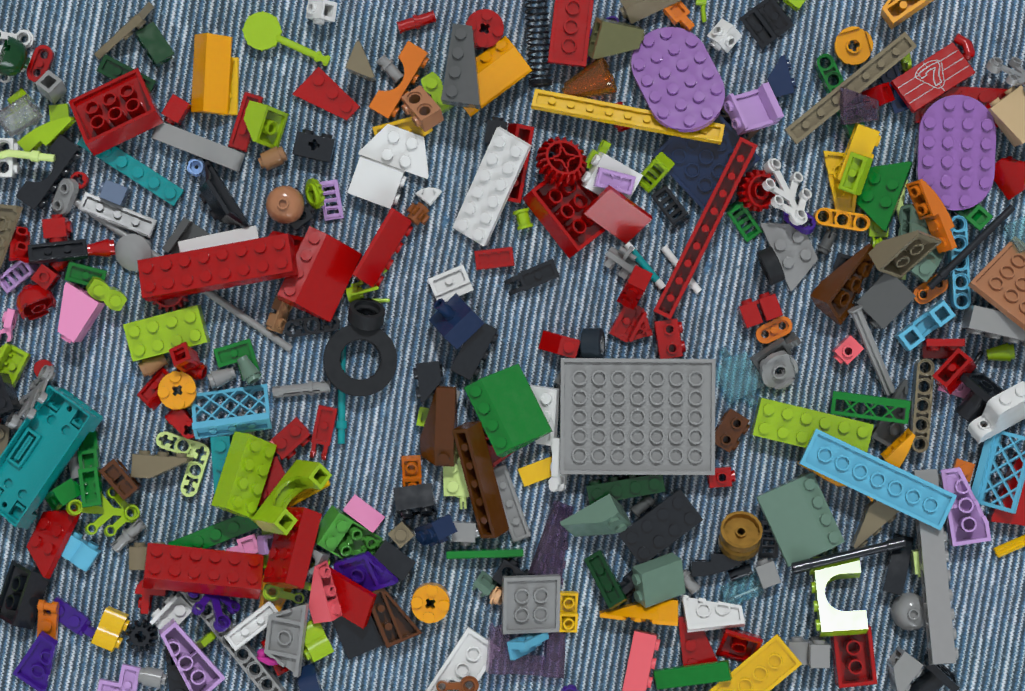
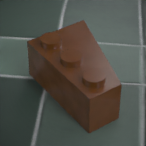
M384 588L371 591L377 595L371 614L386 648L422 634L419 628Z

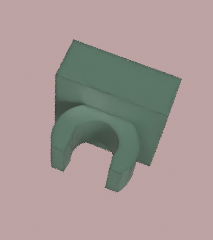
M482 570L472 584L474 585L472 590L475 591L477 588L482 592L481 597L488 596L497 582Z

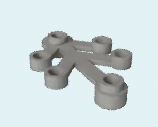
M998 57L989 59L986 64L988 71L994 74H999L1000 71L1008 73L1009 75L1005 81L1011 86L1025 85V70L1020 66L1022 61L1019 58L1012 57L1009 61V65L1015 70L1003 65V60Z
M43 366L38 374V378L34 379L30 384L29 389L31 391L23 395L19 400L22 408L18 414L13 412L9 415L5 426L17 430L23 422L20 419L23 414L30 420L35 416L37 410L33 408L36 401L41 404L44 403L48 396L44 392L47 383L51 382L56 374L53 366Z

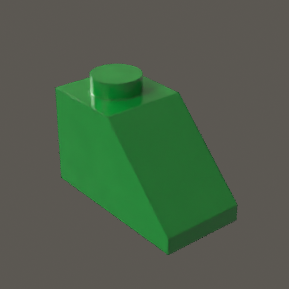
M70 478L51 490L44 499L52 511H59L68 502L81 495L80 486Z

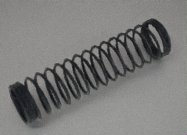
M524 0L527 2L524 4V7L528 8L524 12L526 14H529L525 16V19L529 20L525 23L526 26H529L525 29V31L529 33L526 35V38L530 39L526 41V44L531 45L528 46L526 49L528 51H532L527 53L528 57H532L527 60L528 63H531L529 67L540 64H551L548 62L530 61L538 58H548V56L529 55L536 52H549V49H528L535 46H549L550 43H528L534 40L550 39V37H528L532 34L549 33L550 31H528V29L531 28L549 27V25L527 24L535 21H548V18L529 19L527 17L533 15H548L549 13L526 12L532 9H547L548 6L529 7L526 5L531 3H545L548 2V0ZM531 68V72L551 70V68ZM528 74L533 76L528 78L529 87L553 85L552 79L530 80L537 77L552 76V74Z

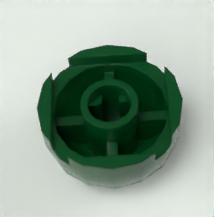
M8 36L0 52V74L15 76L23 68L27 69L30 58L27 57L26 46L20 40Z

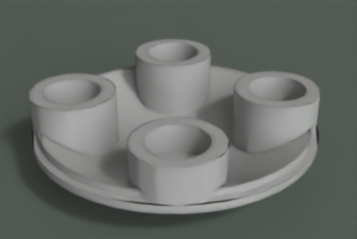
M126 234L116 243V259L123 268L129 271H139L137 260L152 258L151 243L140 235Z

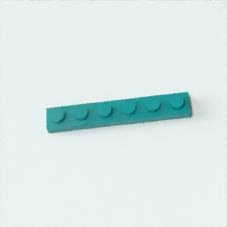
M81 136L77 145L91 153ZM116 146L96 155V157L174 207L185 191Z

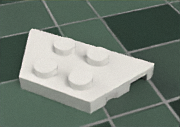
M387 124L358 152L359 155L425 179L429 177L424 136L394 125Z

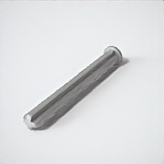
M854 306L848 310V313L852 315L884 394H893L895 392L894 385L862 312L863 306Z

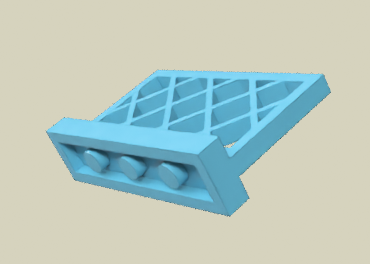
M261 384L197 393V397L192 404V430L195 439L231 435L234 432L245 433L272 429L268 385ZM257 391H264V395L259 400L253 396ZM237 394L245 395L240 402L234 399ZM223 396L226 400L221 405L215 402L217 397ZM198 399L207 400L202 407L196 404ZM249 399L256 402L250 409L244 406ZM230 401L237 405L231 412L224 408ZM211 404L217 407L212 414L206 411ZM259 406L265 408L266 413L257 414L254 411ZM240 408L247 412L244 416H237L235 413ZM221 411L228 414L225 418H216ZM202 413L208 416L206 421L197 422V418Z
M1002 431L984 441L971 489L979 504L1016 514L1025 481V458L1023 457L1025 451L1021 453L1017 444L1025 440V436ZM1002 435L1008 436L1012 442L1004 448L1000 443ZM1014 446L1018 455L1009 459L1005 451ZM1002 453L1007 462L998 467L995 460ZM1020 458L1023 466L1020 470L1016 471L1012 462ZM1009 465L1013 474L1004 478L1000 470ZM997 472L1001 481L993 485L990 480L991 475ZM1015 477L1018 484L1016 488L1011 490L1007 481ZM1004 484L1008 492L1000 497L995 488ZM993 491L996 500L991 503L985 502L986 494ZM1009 495L1013 500L1011 509L1006 508L1002 502Z

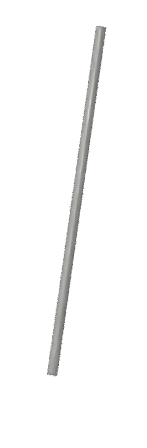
M76 197L73 205L79 207L81 200ZM91 216L120 237L129 234L116 225ZM151 249L152 258L161 256L160 254ZM202 292L287 352H290L293 348L291 344L266 329L262 324L215 292Z

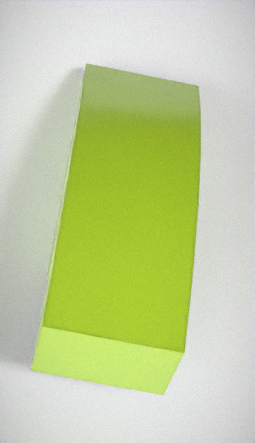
M66 117L47 122L27 133L17 143L24 151L28 152L32 150L37 151L42 144L52 146L60 134L63 135L76 122L75 117Z

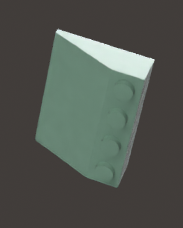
M813 472L803 473L756 497L787 567H790L793 562L809 559L845 542Z

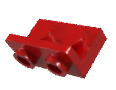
M925 339L922 341V358L948 359L958 348L965 347V339Z
M296 417L269 442L277 445L275 451L281 460L285 458L289 460L297 453L295 449L299 445L304 447L311 440L309 436L312 433Z

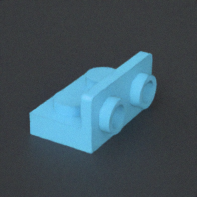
M526 633L508 641L507 646L510 660H516L536 650V646L542 645L543 641L549 639V634Z

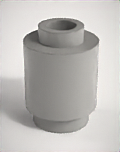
M148 666L146 668L141 667L138 676L139 683L161 689L162 685L165 686L167 681L165 670Z

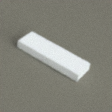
M268 601L223 636L236 651L267 627L268 615L279 611L271 601Z

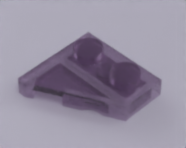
M840 87L841 124L848 125L879 120L878 100L845 87Z

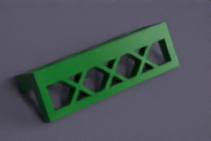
M833 391L830 414L908 424L912 401ZM837 399L844 400L849 406L843 412L835 411ZM861 402L869 410L863 414H858L853 407ZM878 405H883L888 412L880 417L872 409ZM887 406H892L894 408L889 410ZM898 407L906 408L905 419H897L892 411Z

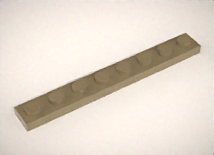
M904 32L790 124L784 131L797 145L908 55L917 45Z

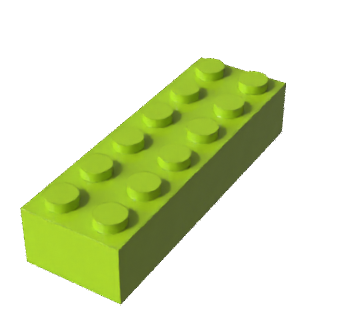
M759 397L750 434L806 448L816 428L862 451L868 452L874 424Z

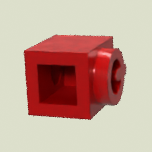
M63 214L51 215L50 219H42L44 239H49V243L68 241L67 237H70V233L73 232L72 222L69 221V218L63 217Z

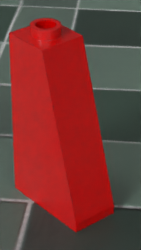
M1019 458L1012 462V465L1018 471L1022 468L1023 462ZM1008 467L1004 478L1013 474L1010 467ZM1015 477L1007 481L1011 490L1016 488L1018 484ZM1025 481L1016 514L991 507L987 515L988 521L1025 526ZM1004 484L1000 485L997 492L1000 497L1008 492ZM1009 495L1002 502L1006 508L1011 509L1013 500Z

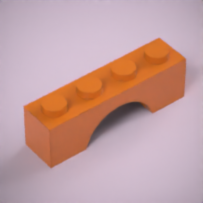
M407 41L398 56L404 66L403 80L392 90H378L369 108L388 120L391 117L395 118L400 110L398 105L402 100L401 96L409 92L408 89L411 84L415 85L420 76L417 74L420 68L424 69L429 62V58H427L428 52Z

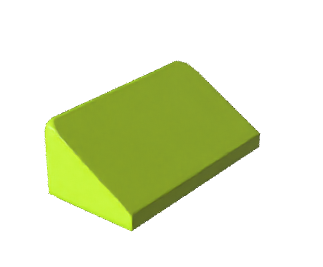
M851 152L838 189L854 195H861L873 159Z

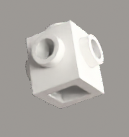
M308 0L306 18L313 20V23L318 25H324V22H335L338 3L329 0Z
M721 18L707 37L712 41L710 45L717 51L721 49L728 53L742 35L734 25Z

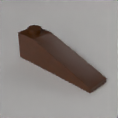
M867 244L823 279L810 295L816 307L839 325L849 315L848 310L854 307L852 302L856 294H860L862 291L861 283L864 278L869 276L874 266L868 254L873 249L872 244Z
M437 386L420 436V455L435 466L454 467L459 456L452 431L458 427L456 387Z

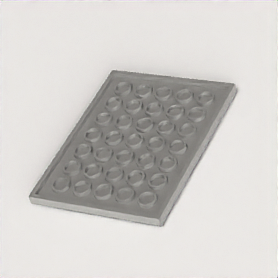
M561 358L560 474L715 475L716 359Z

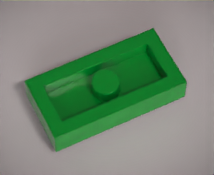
M69 261L64 280L87 286L93 276L105 281L107 270Z

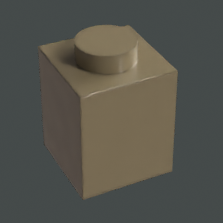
M402 520L388 532V535L401 548L415 536V532Z

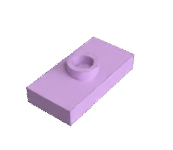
M598 167L593 186L606 189L610 185L620 193L631 195L636 176Z

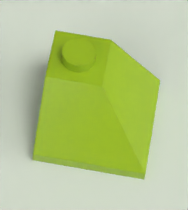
M249 100L245 110L244 121L253 142L269 148L279 147L289 114L271 106Z

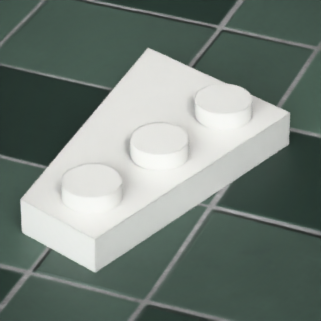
M530 385L553 431L535 442L536 444L551 446L553 438H557L560 389Z
M683 594L681 596L687 633L745 626L741 605L720 601L718 603L706 601L704 598L695 599Z

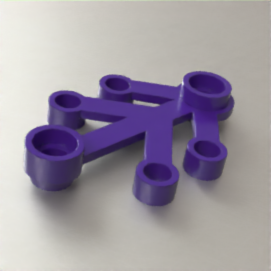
M188 592V595L191 598H197L199 593ZM204 594L201 600L193 605L192 612L195 615H201L205 610L206 604L211 599L215 615L214 629L218 632L226 631L231 621L228 616L222 613L220 601L227 606V610L231 614H236L239 611L240 604L230 599L229 596Z

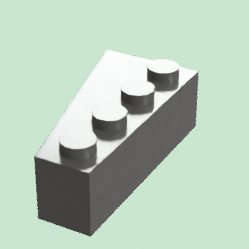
M453 23L441 97V101L445 105L481 109L474 30L469 25Z

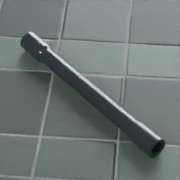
M904 537L894 538L878 544L793 562L791 567L794 574L802 573L839 562L906 548V541Z

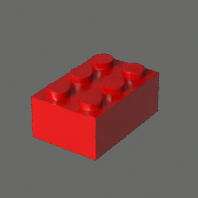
M868 624L866 634L830 636L836 686L838 688L877 684L871 626Z

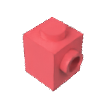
M847 335L832 350L835 354L833 358L839 364L844 363L848 365L864 348L851 335Z

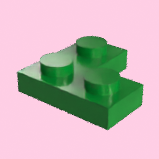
M251 338L213 349L218 368L234 363L238 364L237 359L247 355L260 371Z

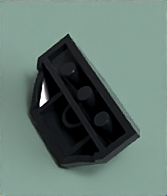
M206 161L199 186L201 192L199 197L204 204L208 203L212 209L209 211L215 221L219 220L222 223L243 228L250 227V223L210 161Z

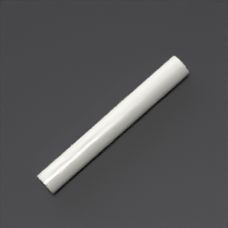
M665 245L660 250L675 267L678 259L668 246ZM692 277L688 285L697 294L702 289Z

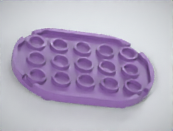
M679 27L658 28L646 34L639 49L633 51L631 68L635 82L654 118L664 127L679 130V132H694L712 124L720 115L725 102V87L702 41L692 32Z
M950 95L934 102L924 112L920 120L917 139L916 177L917 180L923 179L935 191L947 210L960 211L977 205L987 196L994 181L996 126L991 113L981 102L965 95Z

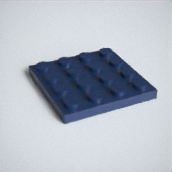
M721 115L714 121V123L725 124L721 145L672 136L652 155L655 158L660 152H663L675 163L668 173L703 210L741 137L740 135L738 136L737 132ZM754 152L744 174L761 159L756 152Z

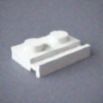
M464 265L428 279L436 300L443 299L447 302L456 293L461 296L474 290Z

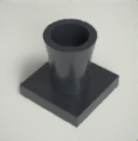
M963 373L959 380L971 390L955 410L962 418L972 422L982 415L987 402L1004 390L984 373Z
M927 652L924 655L926 668L929 670L911 683L909 691H939L944 684L951 691H957L960 686L957 676L944 664L929 665Z

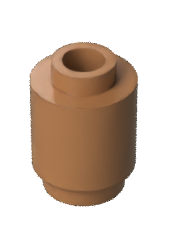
M282 146L260 153L261 157L258 158L261 168H266L267 171L283 165L288 160Z

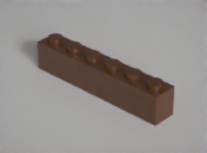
M481 421L465 422L452 431L480 537L497 538L508 531L509 527Z

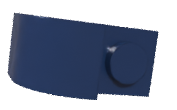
M315 663L302 666L301 676L297 677L300 691H323Z

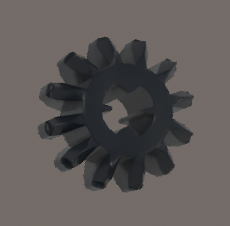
M143 619L141 624L138 620H135L134 625L130 624L128 626L131 631L125 632L126 636L131 637L126 642H133L130 647L131 649L138 646V652H141L143 648L148 651L150 649L149 645L152 647L156 645L153 640H157L159 636L153 633L158 629H151L152 625L150 623L146 625V619ZM141 631L143 632V635L146 636L143 639H141V636L138 635Z

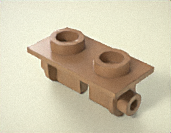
M275 295L272 309L277 310L276 314L269 313L266 329L282 334L293 306L278 300Z

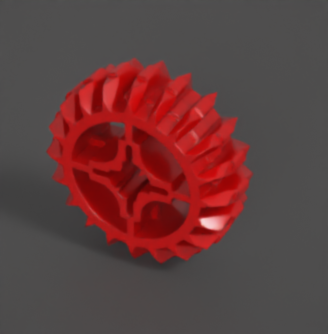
M557 136L555 139L550 138L547 142L545 141L541 148L538 149L536 167L540 168L539 174L545 175L544 180L547 178L550 180V184L556 182L557 187L561 184L564 187L569 184L572 186L580 181L585 174L587 156L582 155L584 150H579V144L574 145L573 139L568 142L566 137L561 140ZM554 152L555 155L549 158V153ZM570 166H574V170L569 172Z

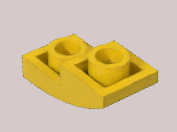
M560 591L559 632L577 633V591Z

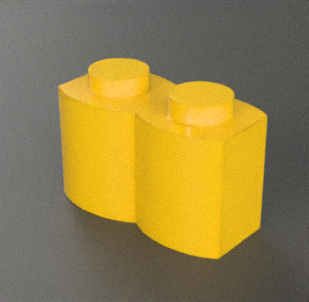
M110 606L106 607L91 643L111 652L115 648L119 649L123 638H121L122 631H127L131 622L128 620L129 614Z

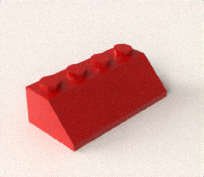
M391 207L353 272V277L369 287H379L384 279V276H382L385 269L389 270L394 262L392 259L394 253H399L404 245L402 243L404 236L408 237L414 228L411 226L412 221Z

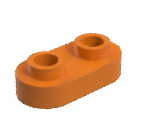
M936 275L931 276L927 282L921 283L914 288L912 293L916 297L913 300L918 304L930 302L947 290L948 280H942L941 287L936 286L931 290L927 284ZM921 291L926 293L925 298L920 297Z
M777 317L759 326L756 329L755 337L763 344L773 342L791 332L792 322L788 317ZM781 322L785 324L783 330L779 328V323ZM764 330L768 332L766 338H763L761 335Z

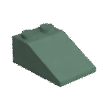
M608 494L564 519L560 524L574 537L621 533L631 525V522L623 506L611 494Z

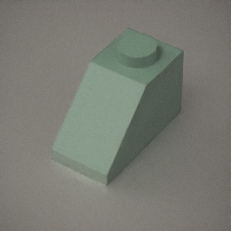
M933 249L909 273L922 283L927 282L938 268L946 252L938 254L937 249Z

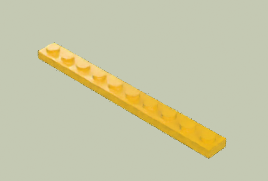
M535 89L531 109L718 145L722 143L725 124L713 122L698 131L679 132V130L666 128L654 118L650 110L541 89Z

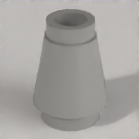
M233 367L210 371L211 373L207 374L212 389H218L234 378H237Z

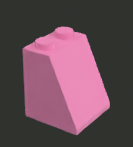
M66 282L63 290L57 332L62 334L61 338L68 343L82 342L106 304L103 301L92 298L85 289L77 284Z

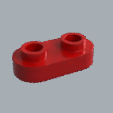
M40 45L34 50L26 71L27 77L33 82H36L51 67L54 52L49 46ZM47 52V58L43 59L42 54ZM36 70H40L41 74L38 77L35 76Z

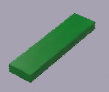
M523 548L452 549L446 551L447 559L523 557Z
M729 660L655 669L653 671L657 690L730 681L732 679Z

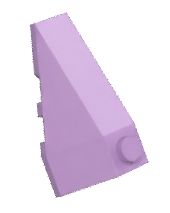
M961 468L940 470L942 488L957 495L946 518L949 544L951 546H960L991 541L989 522Z

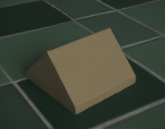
M357 41L345 68L349 73L375 82L377 80L360 41Z

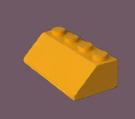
M506 36L499 40L495 46L488 48L476 57L481 109L532 71ZM463 107L470 117L481 110Z

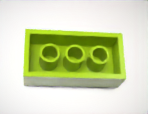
M201 305L123 324L133 362L170 353L169 349L183 342H187L189 347L210 342Z
M234 432L211 505L237 516L252 518L257 511L277 445L249 433Z

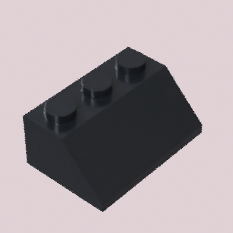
M16 560L11 561L0 594V618L12 626L33 629L34 623L37 620L38 601L40 599L43 600L46 587L49 584V579L44 578L37 567Z

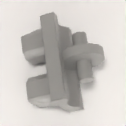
M611 246L606 253L607 257L603 263L609 269H612L616 263L619 264L622 268L618 275L624 280L630 276L635 265L639 266L634 262L637 257L631 253L634 249L632 246L628 250L622 246L619 250Z

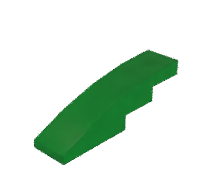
M94 431L88 433L80 445L79 451H77L82 508L102 505V477L99 472L101 470L98 432Z

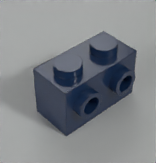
M447 514L414 528L416 539L420 542L421 546L429 544L431 547L449 540L448 536L457 532V529L450 514Z

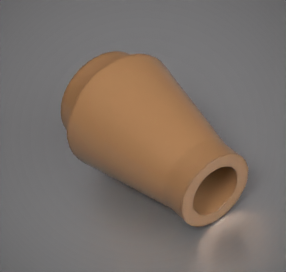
M163 354L143 359L142 362L138 363L144 377L152 376L168 364Z

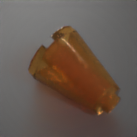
M605 58L596 59L567 80L562 88L563 94L591 98L617 92L613 74L610 73L609 65Z

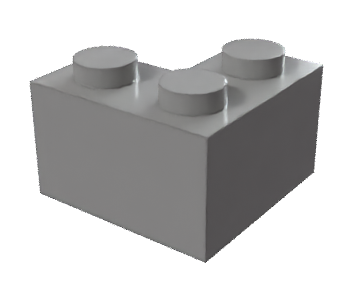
M792 636L791 639H786V645L802 662V665H808L810 668H830V644L822 639V637L811 636L810 639H803L802 636Z

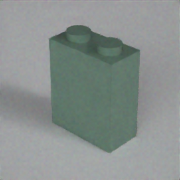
M673 552L632 567V581L635 586L634 598L645 608L686 593L682 559Z

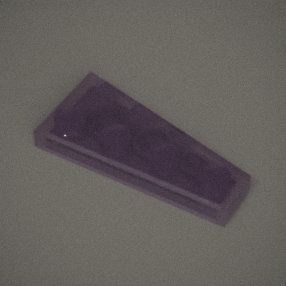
M554 500L529 569V573L534 575L559 574L561 576V585H563L564 580L562 572L566 565L564 560L565 551L568 550L569 542H567L568 531L561 526L560 522L573 514L572 506Z

